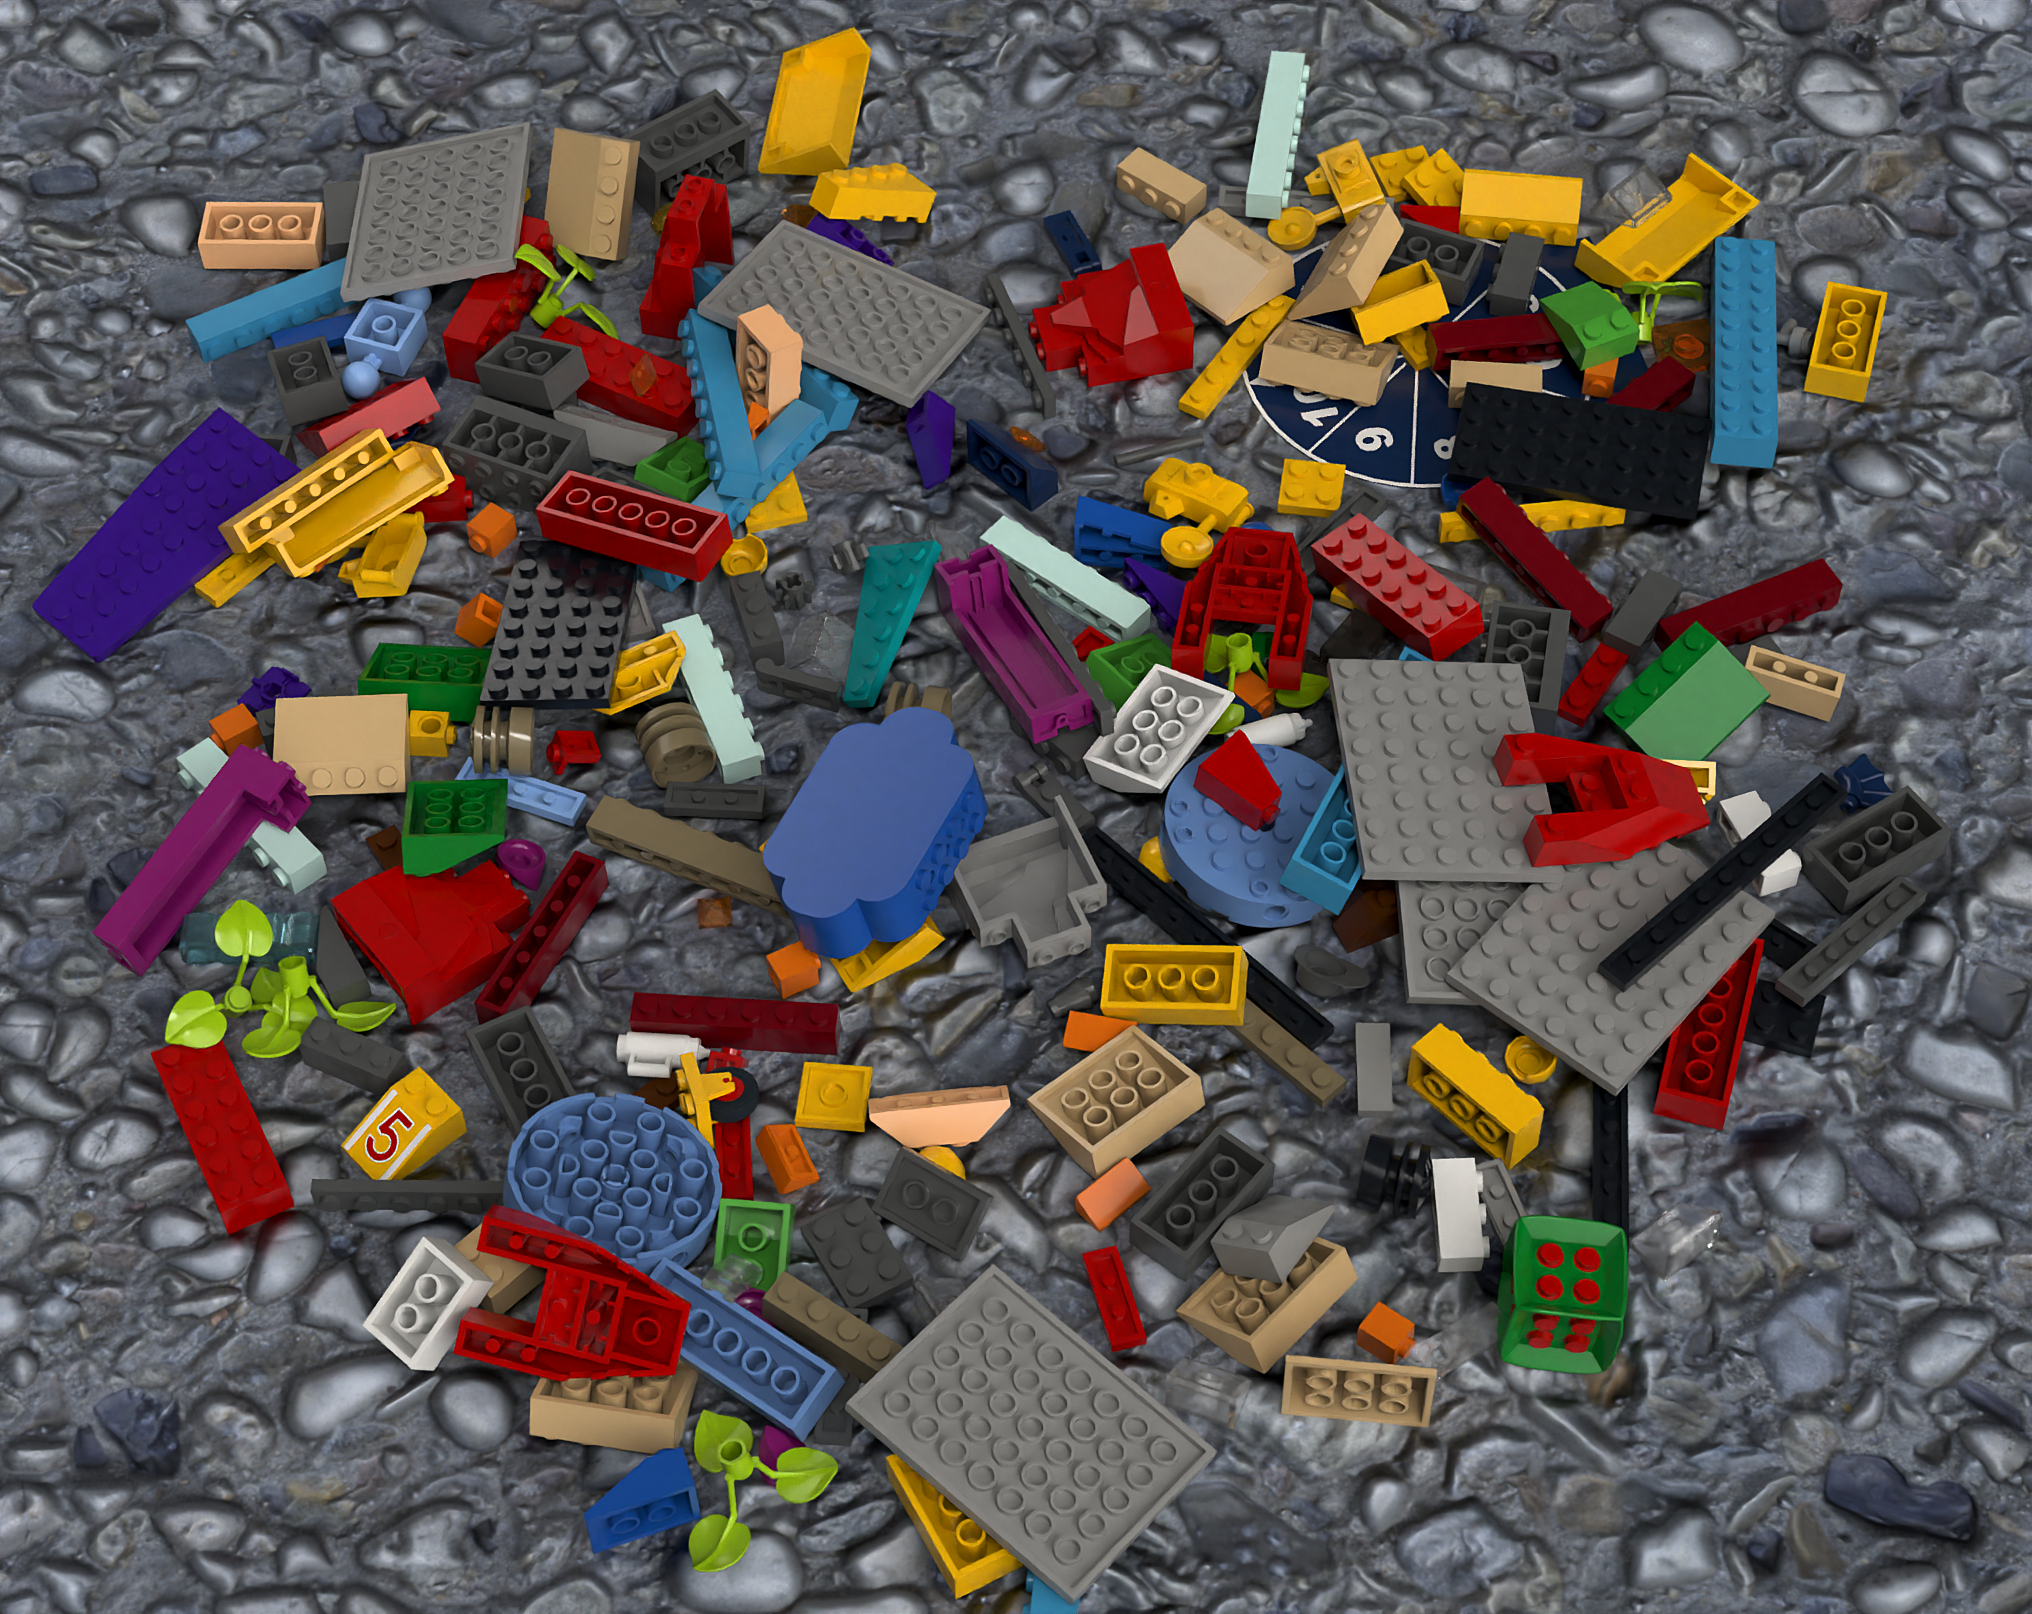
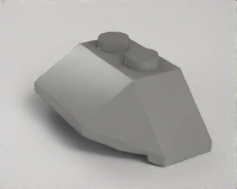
M567 403L553 411V416L557 421L586 430L591 460L613 461L620 468H633L637 465V462L661 450L676 440L678 436L677 432L652 427Z

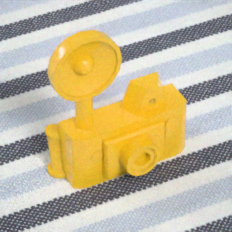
M1357 138L1316 154L1320 166L1304 178L1311 196L1332 194L1337 206L1315 215L1304 207L1293 206L1283 209L1281 219H1271L1267 227L1268 236L1273 245L1284 251L1302 249L1315 238L1317 226L1341 216L1347 225L1366 206L1386 203L1378 181Z
M1167 458L1145 482L1143 499L1146 503L1150 504L1148 512L1166 520L1180 514L1200 523L1197 528L1178 526L1170 528L1163 534L1160 548L1161 554L1166 561L1174 566L1187 569L1198 568L1203 561L1207 562L1214 548L1213 539L1208 533L1215 529L1225 534L1230 526L1240 527L1246 519L1254 515L1253 506L1247 502L1249 492L1243 486L1213 474L1211 467L1206 464H1189L1177 458Z
M416 511L415 514L403 512L374 529L372 535H364L336 552L326 564L341 559L351 548H366L361 558L343 562L338 578L345 584L353 585L358 598L404 596L408 591L426 547L427 537L423 528V513Z

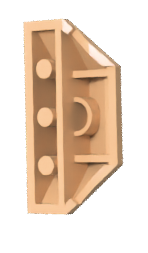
M1007 1085L996 1087L982 1086L886 1096L881 1099L872 1098L868 1099L870 1120L904 1146L922 1150L934 1145L950 1144L960 1147L968 1145L970 1142L979 1141L1010 1107V1097Z

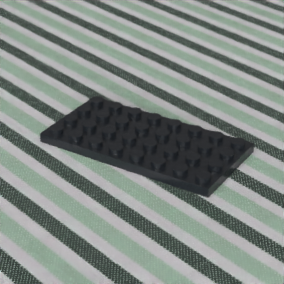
M1467 382L1447 481L1476 485L1488 476L1495 484H1500L1507 491L1696 520L1712 419Z
M555 540L520 541L479 700L480 705L486 706L487 711H493L494 706H499L500 710H511L512 707H532L534 710L610 708L640 571L639 565Z

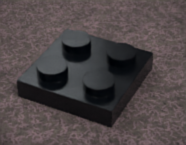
M1758 979L1743 1041L1811 1058L1826 996L1817 994L1806 1005L1801 1007L1775 989L1776 983Z

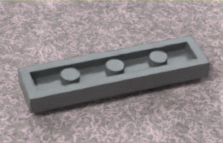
M842 1307L868 1324V1309ZM825 1358V1362L837 1369L845 1384L817 1421L814 1442L815 1444L851 1447L855 1418L845 1410V1405L859 1391L860 1380Z

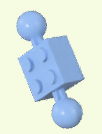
M428 286L419 290L411 289L396 292L393 296L394 303L373 297L367 300L344 336L347 355L351 364L344 369L341 382L343 389L349 396L359 400L372 397L380 387L378 370L404 377L429 336L424 314L429 309L432 301Z

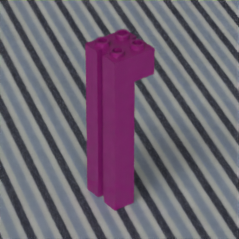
M992 544L970 551L968 559L959 562L958 557H954L934 564L941 614L1034 744L1057 736V729L1067 726L1071 731L1094 722L1091 697L1010 589L1007 563Z
M242 744L237 747L92 932L98 941L108 948L107 952L116 963L142 977L263 820L288 834L312 802L305 793L306 786L294 776L296 771L284 761H279V763L272 761L267 753L257 747H254L253 750Z

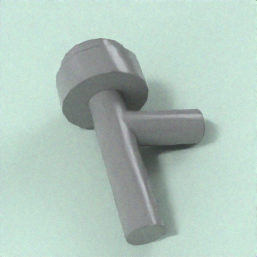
M1788 318L1780 331L1776 332L1777 344L1789 346V355L1809 356L1814 345V332H1810L1809 328L1797 326L1795 319Z

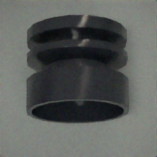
M1371 1133L1363 1161L1356 1206L1380 1211L1385 1197L1393 1198V1215L1398 1216L1402 1201H1409L1407 1218L1416 1219L1418 1211L1426 1200L1432 1173L1431 1146L1422 1144L1417 1160L1412 1158L1413 1142L1408 1141L1402 1156L1395 1155L1394 1138Z

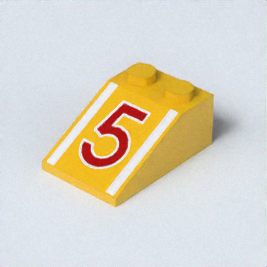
M419 1066L390 1087L341 1144V1148L371 1180H402L465 1134L467 1128L462 1109Z

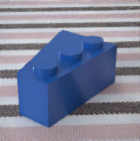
M1079 495L1074 521V559L1083 565L1124 568V559L1129 557L1161 572H1168L1169 562L1161 554L1160 542L1163 534L1172 528V524Z

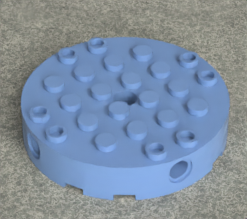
M1251 743L1282 792L1278 805L1281 810L1277 818L1269 825L1265 823L1255 832L1193 787L1199 765L1218 748L1193 759L1178 773L1172 782L1159 824L1158 841L1161 858L1173 881L1177 880L1188 891L1187 897L1208 912L1213 909L1229 916V921L1247 926L1274 928L1296 925L1311 920L1314 914L1324 910L1325 908L1278 882L1335 776L1317 762L1300 753L1270 744Z
M585 1093L551 1103L534 1114L522 1126L520 1134L511 1146L502 1193L504 1207L530 1213L591 1240L649 1277L665 1256L682 1268H685L701 1253L713 1230L722 1195V1183L720 1182L718 1172L719 1163L708 1141L681 1115L667 1107L661 1110L645 1104V1098L634 1095L615 1093V1097H595V1093Z

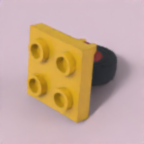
M694 1053L681 1054V1069L675 1072L679 1090H684V1093L678 1094L682 1114L690 1116L686 1120L703 1135L711 1148L714 1149L712 1124L717 1122H737L753 1113L759 1103L758 1083L751 1073L733 1066L720 1067L709 1071L707 1074H700Z

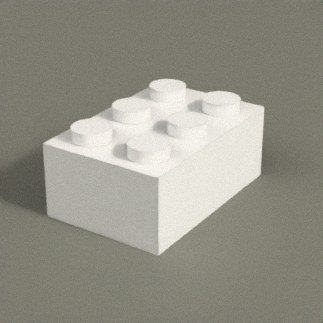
M423 1237L362 1326L411 1369L434 1371L457 1338L462 1317L470 1307L477 1308L495 1282L445 1239Z

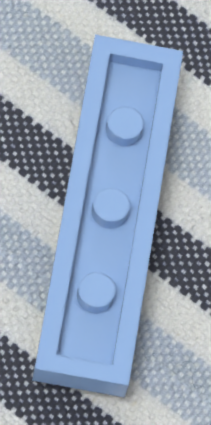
M468 757L455 779L508 778L507 806L574 827L587 804L586 794L530 776L509 775L508 769L499 767L497 774H491L490 764L486 762L484 773L475 774L471 757Z

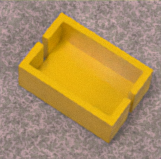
M1426 259L1378 277L1364 304L1347 308L1351 321L1365 346L1381 343L1386 337L1397 333L1409 332L1417 325L1425 322H1435L1441 319L1443 315L1450 313L1441 283Z

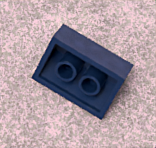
M969 419L966 422L968 463L1026 509L1033 512L1058 493V472L1051 464H1046L1030 448L1024 447L1008 431H1003L994 423L976 419Z

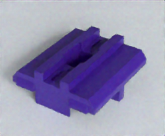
M272 666L260 679L254 677L252 679L253 685L236 702L238 705L243 703L252 716L257 717L255 712L276 707V698H302L307 696L312 690L309 685L302 681L300 682L298 676L283 667L280 669L279 667Z

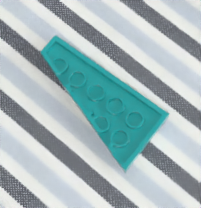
M935 540L869 546L868 553L870 556L866 560L843 702L850 708L874 707L934 569V564H936L943 548Z

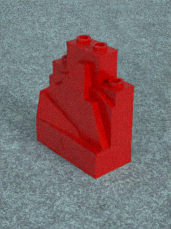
M685 175L673 204L667 213L659 249L655 255L653 279L639 307L642 334L682 341L678 337L679 323L681 320H685L689 308L697 310L692 268L703 267L705 261L734 265L735 258L727 185L716 184L714 179Z
M1164 242L1130 248L1129 258L1111 269L1079 274L1077 279L1060 282V295H1056V305L1032 309V322H1028L1029 336L1031 340H1036L1035 353L1039 361H1043L1046 372L1077 367L1079 376H1085L1087 386L1094 387L1193 368L1194 324Z
M490 859L461 877H458L452 867L440 873H432L426 877H416L412 874H404V869L401 868L400 864L368 879H364L330 900L335 920L347 941L350 939L354 941L403 1001L408 1020L412 1026L491 978L514 943L509 934L529 921L528 907L531 905L525 892L522 889L516 890L507 871L502 868L498 869Z

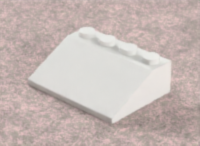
M1156 663L1118 711L1117 718L1113 719L1115 733L1104 737L1100 735L1084 755L1083 760L1093 782L1117 792L1162 793L1235 698L1234 692Z

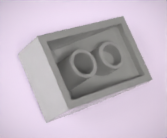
M1275 1194L1229 1216L1210 1243L1224 1273L1283 1284L1333 1214L1335 1206L1331 1203Z

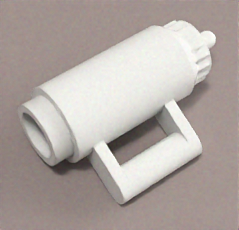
M1283 713L1231 729V732L1224 734V741L1226 742L1240 729L1246 734L1251 743L1270 744L1283 748L1305 738V730L1307 727L1312 726L1313 721L1311 719H1302L1299 713Z
M628 1031L627 1035L620 1034L617 1042V1061L625 1062V1065L628 1066V1076L670 1078L672 1069H681V1054L693 1052L698 1067L700 1060L709 1057L710 1049H705L701 1046V1039L691 1038L689 1035Z

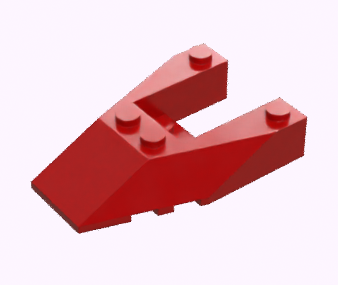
M1231 526L1212 549L1211 557L1207 562H1202L1198 568V574L1185 585L1172 644L1171 669L1203 681L1216 619L1275 625L1269 656L1268 688L1300 691L1313 596L1310 594L1307 586L1308 580L1305 572L1302 570L1301 558L1293 533Z
M1540 733L1504 735L1493 758L1502 786L1565 782L1576 812L1534 815L1523 838L1532 867L1628 860L1637 852L1647 848L1650 851L1659 847L1662 842L1673 837H1676V839L1709 826L1711 822L1688 768L1639 752Z
M496 1204L492 1205L484 1215L476 1250L547 1269L536 1322L532 1323L470 1307L460 1321L453 1354L559 1382L575 1378L597 1380L611 1376L629 1375V1378L675 1375L692 1306L690 1302L591 1240L530 1213Z

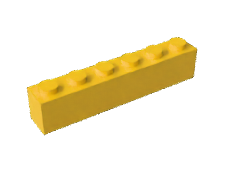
M380 428L364 429L219 525L218 528L233 553H250L395 456V453Z

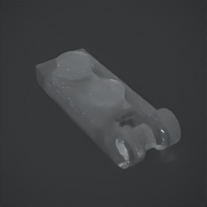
M731 1253L708 1270L701 1283V1287L710 1292L713 1289L724 1295V1300L734 1304L742 1293L758 1282L764 1270Z
M1491 1302L1417 1345L1409 1354L1415 1363L1420 1362L1424 1368L1437 1369V1382L1449 1372L1497 1345V1342L1504 1336L1506 1319L1494 1302ZM1498 1325L1504 1328L1497 1332ZM1437 1350L1445 1358L1440 1362H1437L1432 1355Z

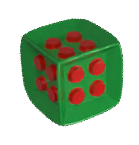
M1528 1215L1519 1217L1514 1221L1503 1253L1502 1274L1498 1290L1497 1346L1502 1361L1525 1368L1575 1374L1601 1373L1610 1368L1622 1338L1623 1319L1627 1305L1628 1248L1625 1232L1622 1228L1600 1221L1550 1215Z

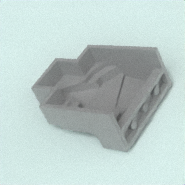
M1061 795L1054 797V817L970 844L966 857L960 860L954 871L951 883L944 888L966 930L970 928L981 948L991 944H1001L1006 939L1013 937L1027 968L1047 965L1057 958L1069 954H1079L1085 949L1090 948L1091 927L1084 913L1095 912L1107 905V885Z

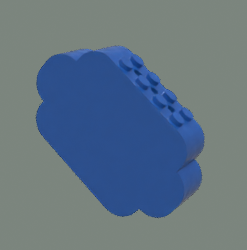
M907 707L890 714L880 725L857 723L840 730L828 743L766 843L763 851L765 867L782 907L789 913L802 945L810 952L839 959L861 952L872 940L881 942L904 940L916 933L924 924L929 913L935 910L939 896L945 886L951 883L954 871L960 860L966 857L970 843L975 835L982 830L988 811V804L973 759L967 750L959 746L949 718L938 711L922 707Z

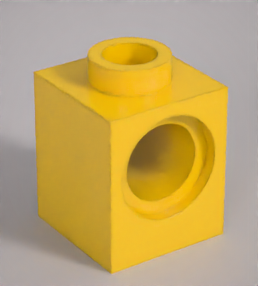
M410 711V755L449 756L451 745H455L457 741V727L452 725L449 712Z

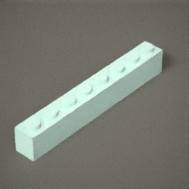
M1271 51L1246 193L1245 217L1280 220L1282 208H1288L1289 190H1291L1292 172L1288 171H1294L1295 154L1291 153H1297L1298 136L1295 135H1300L1301 118L1303 117L1304 100L1306 99L1310 65H1305V53Z

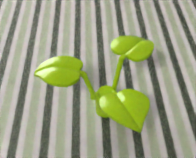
M523 244L517 250L515 258L531 263L550 277L542 296L537 300V305L530 311V315L544 328H548L559 315L565 317L573 311L581 309L608 336L618 339V330L614 323L592 304L588 303L587 305L580 301L565 310L562 309L565 303L559 296L578 272L590 281L596 278L595 271L584 260L578 258L569 248L558 244L556 246L557 252L574 268L555 293L551 292L548 296L554 282L561 280L560 274L554 269L553 264L532 245Z
M1632 281L1625 283L1622 286L1624 293H1640L1639 311L1630 313L1640 329L1636 345L1652 343V328H1654V318L1661 295L1685 296L1701 302L1703 297L1702 285L1694 281L1670 283L1664 281ZM1604 289L1621 303L1617 293H1610V290ZM1646 294H1655L1648 317V312H1645Z
M1235 633L1229 637L1212 635L1206 670L1210 673H1218L1226 667L1229 668L1228 691L1234 692L1235 673L1248 671L1253 662H1255L1268 685V672L1260 660L1259 652H1253L1252 639L1248 634ZM1303 673L1300 691L1275 689L1277 691L1276 700L1280 704L1292 708L1309 706L1319 700L1330 688L1329 679L1319 675ZM1230 703L1207 734L1228 733L1232 728L1241 725L1245 717L1244 707Z
M236 900L219 918L215 926L214 938L217 947L230 957L242 955V961L233 987L222 996L220 1003L215 1005L211 994L203 990L191 991L182 996L169 1014L165 1028L166 1043L199 1049L209 1048L217 1044L224 1037L227 1028L225 1016L238 1018L246 1011L251 1013L258 1010L268 1011L262 1018L261 1028L277 1027L280 1029L282 1026L283 991L274 996L271 1006L268 1004H253L251 993L248 989L241 986L249 955L254 957L264 956L269 951L273 941V932L267 917L252 903L245 900ZM306 994L301 997H290V1024L288 1030L299 1031L302 1036L313 1019L318 1016L313 1001Z
M289 956L278 963L279 972H274L261 966L252 982L250 990L254 1003L268 1005L272 1004L276 994L283 991L282 1026L280 1029L277 1027H263L250 1032L242 1041V1049L245 1054L260 1058L279 1057L295 1050L299 1046L302 1037L299 1031L288 1030L290 1024V997L304 996L307 994L310 986L331 1018L338 1019L337 1025L353 1032L367 1031L380 1025L396 1009V1002H351L341 1005L338 1011H336L317 984L316 976H309L306 959L302 956Z
M703 1410L695 1431V1457L698 1464L708 1472L717 1473L725 1470L726 1475L724 1479L727 1483L730 1516L727 1519L720 1514L710 1515L701 1519L694 1526L689 1538V1552L693 1569L698 1572H716L726 1569L738 1562L749 1548L751 1532L748 1526L742 1523H735L737 1520L735 1480L748 1478L753 1468L756 1467L771 1479H778L776 1490L782 1499L790 1503H805L813 1500L824 1491L838 1471L839 1465L837 1461L829 1454L820 1450L799 1447L782 1453L777 1459L778 1471H773L764 1465L757 1456L752 1457L749 1453L754 1437L750 1426L746 1422L736 1417L719 1415Z

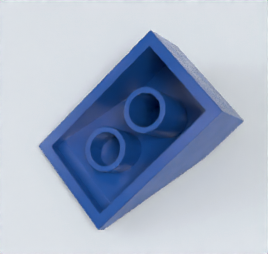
M682 1446L675 1449H661L653 1456L645 1458L583 1514L594 1554L701 1519L695 1483Z

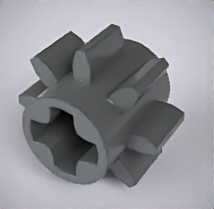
M853 537L832 546L835 554L828 558L833 570L841 568L843 574L847 575L865 567L863 559L870 555L865 543L856 544Z
M786 573L781 580H776L775 601H783L784 610L800 611L806 603H812V581H805L803 573Z

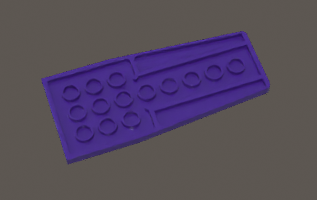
M217 408L153 469L33 602V610L37 616L90 659L97 663L102 662L233 553L219 530V525L302 470L223 409Z

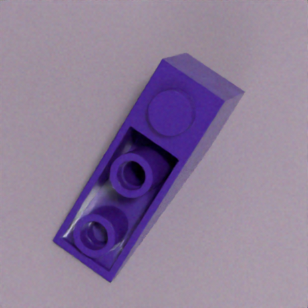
M819 212L806 228L811 232L889 266L894 265V262L888 258L885 251L877 248L866 238L862 231L855 229L845 219H829Z
M930 390L923 393L922 397L912 408L908 407L906 428L923 484L927 490L939 483H943L950 475L956 411L955 407Z
M1125 558L1124 573L1122 574L1125 586L1129 590H1133L1138 597L1144 599L1151 606V613L1156 617L1159 627L1164 632L1167 631L1174 639L1186 582L1132 558Z

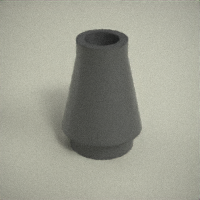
M1087 976L1081 979L1076 977L1053 998L1046 1001V1004L1054 1019H1058L1069 1014L1070 1010L1081 1011L1093 1007V1003L1099 1000V996Z

